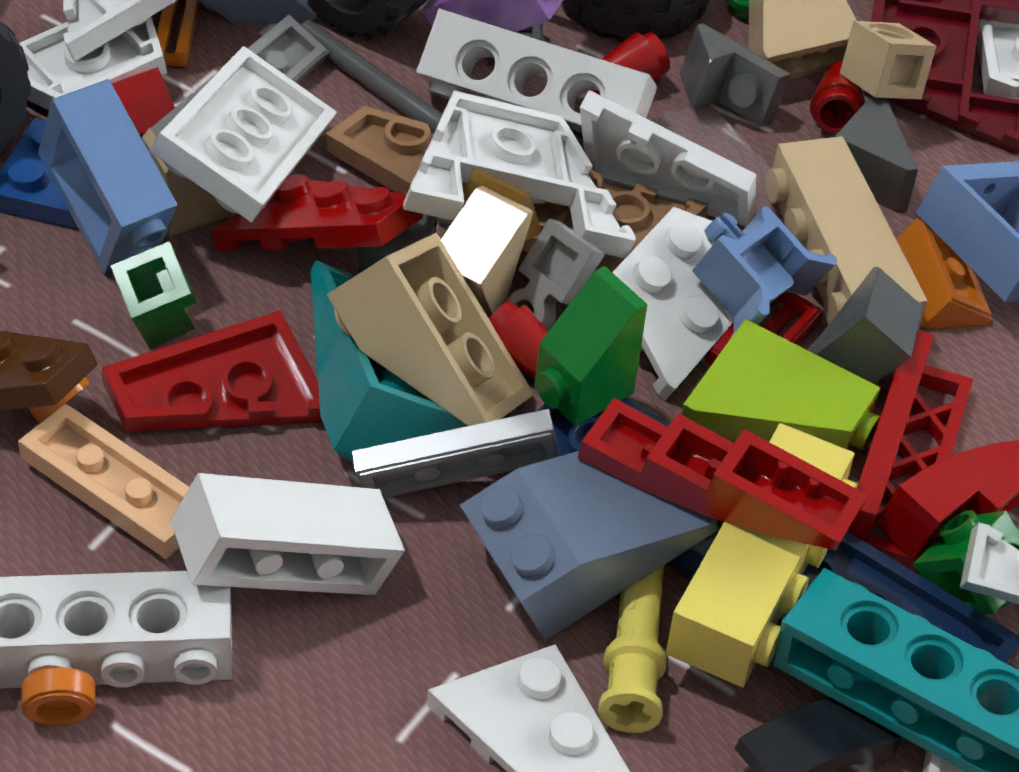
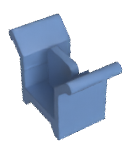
M767 205L761 208L743 231L737 226L738 221L736 218L726 212L713 220L704 230L707 240L712 246L692 270L732 315L734 319V333L745 319L759 325L769 314L770 303L783 293L790 292L804 296L808 295L837 263V258L833 254L825 256L808 252Z

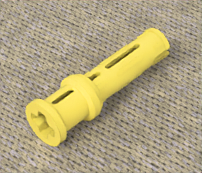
M664 565L620 594L616 639L607 646L603 657L604 669L609 675L607 691L601 695L598 704L600 719L607 726L617 731L642 733L652 730L659 725L662 719L663 706L662 701L657 696L658 680L663 677L667 664L666 654L658 643Z

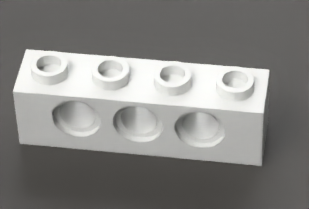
M438 9L416 71L431 85L429 92L440 98L449 100L453 91H458L563 116L570 129L582 133L581 115L575 112V101L582 92L597 90L602 97L647 118L657 89L655 82L649 74L442 9ZM485 57L495 58L494 70L487 78L482 80L472 79V69L477 61ZM537 73L547 75V85L540 94L533 97L523 95L524 83L530 76Z
M187 571L0 577V689L22 688V682L28 675L39 670L58 667L84 671L94 678L95 685L108 684L114 687H131L139 683L183 682L199 685L211 680H233L231 587L192 585Z

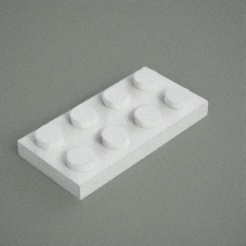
M243 46L159 133L149 151L164 161L167 168L174 174L190 179L213 195L223 208L232 213L240 214L252 223L326 130L337 111Z

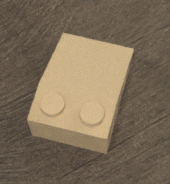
M437 233L384 257L326 294L335 308L334 314L338 325L346 335L352 336L360 351L468 426L499 420L534 395Z

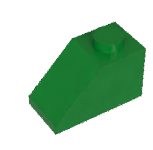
M606 266L594 271L539 343L534 388L547 406L557 409L575 427L604 411L613 398L621 401L634 394L648 304Z

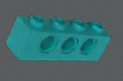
M824 568L782 620L773 666L965 772H1019V670L996 659L991 653L976 648L941 630L923 617L911 614L869 592L862 585L848 581Z

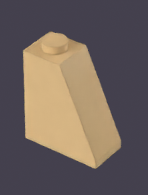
M749 0L748 50L790 73L789 80L823 72L832 63L843 61L853 21L857 20L847 0Z

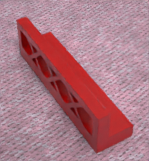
M917 330L911 358L896 369L857 487L858 490L867 494L868 497L848 530L851 534L915 573L917 569L913 563L922 553L915 559H912L895 542L871 534L873 528L877 526L875 521L885 508V506L880 507L882 500L887 504L896 491L890 480L909 473L916 475L926 467L951 456L974 380L926 365L934 335ZM923 386L955 396L954 402L931 409L918 393V387ZM911 410L913 411V413H914L915 415L910 416ZM947 421V425L945 428V426L942 423ZM926 428L939 446L917 453L904 435ZM898 454L901 459L895 461L896 456Z

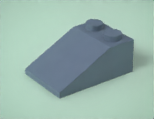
M579 451L517 468L460 504V507L545 641L717 532L719 528L714 519L641 490L577 458Z

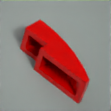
M1019 440L992 443L963 451L926 467L898 486L875 521V524L912 559H915L941 536L939 533L941 525L961 512L972 510L978 515L1007 511L1010 514L1019 506Z

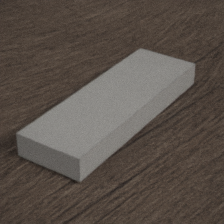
M549 409L352 451L355 472L362 488L380 489L383 498L508 472L560 456Z

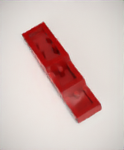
M613 398L582 440L577 457L641 490L702 515L768 536L835 551L868 497L864 492L746 429H743L735 443L679 413L667 427Z

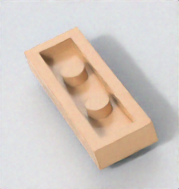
M64 404L18 441L21 459L154 552L167 559L179 549L170 520L187 493L189 486L68 404Z

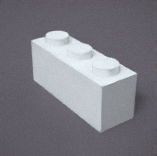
M198 473L170 520L192 585L375 595L405 551L380 489Z

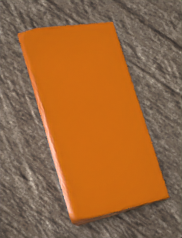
M916 218L896 240L928 300L920 326L926 329L988 325L993 320L992 314L975 272L922 219Z

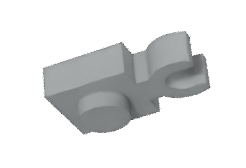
M549 218L518 268V271L529 278L530 281L524 289L513 292L506 302L512 301L518 307L532 304L534 315L549 331L556 318L555 304L557 300L569 305L594 273L605 253L562 222Z

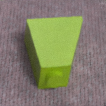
M745 319L685 401L681 415L735 443L743 429L769 442L778 425L782 423L849 451H852L854 446L864 451L873 438L881 417L873 413L880 387Z

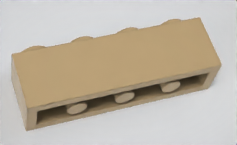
M843 136L778 144L773 167L767 170L765 176V188L769 201L777 204L784 219V225L808 252L825 256L833 254L837 258L835 266L816 285L824 303V313L828 325L872 268L879 267L923 306L918 326L919 330L928 300Z

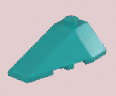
M315 261L310 272L320 416L333 449L341 457L354 463L352 451L468 426L360 351L352 336L346 335L338 325L334 314L335 308L326 295L356 275Z

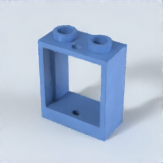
M109 78L52 99L38 154L103 275H107L113 272L111 265L161 245L178 204Z
M1019 161L942 166L916 214L1004 302L1019 301Z

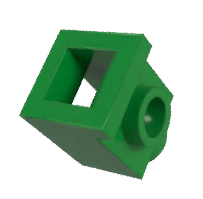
M170 241L111 265L130 317L149 348L195 329L187 307L196 304L197 300L183 268L181 269Z

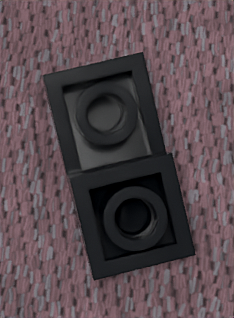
M828 697L798 707L758 726L739 738L735 750L754 772H838L842 766L892 759L903 737L835 699Z

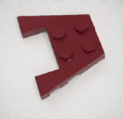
M874 0L870 22L900 23L936 45L922 99H887L1007 151L1019 154V100L971 92L979 19L1019 25V0Z

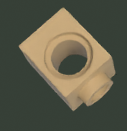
M853 21L840 74L877 98L921 100L936 45L900 23Z

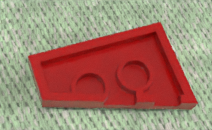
M291 175L287 177L252 223L240 214H235L210 230L217 252L236 251L240 247V243L245 240H260L263 250H283L289 243L307 238H314L317 249L377 247L385 245L423 219V214L404 210L403 202L407 194L390 192L386 187L369 189L349 186L345 181L324 182L307 179L305 175Z
M281 310L102 367V382L126 432L323 422L320 416L318 380Z

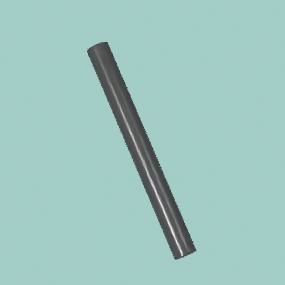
M307 20L302 23L301 26L330 51L326 57L328 60L410 119L427 123L430 133H435L443 115L441 112L313 21Z

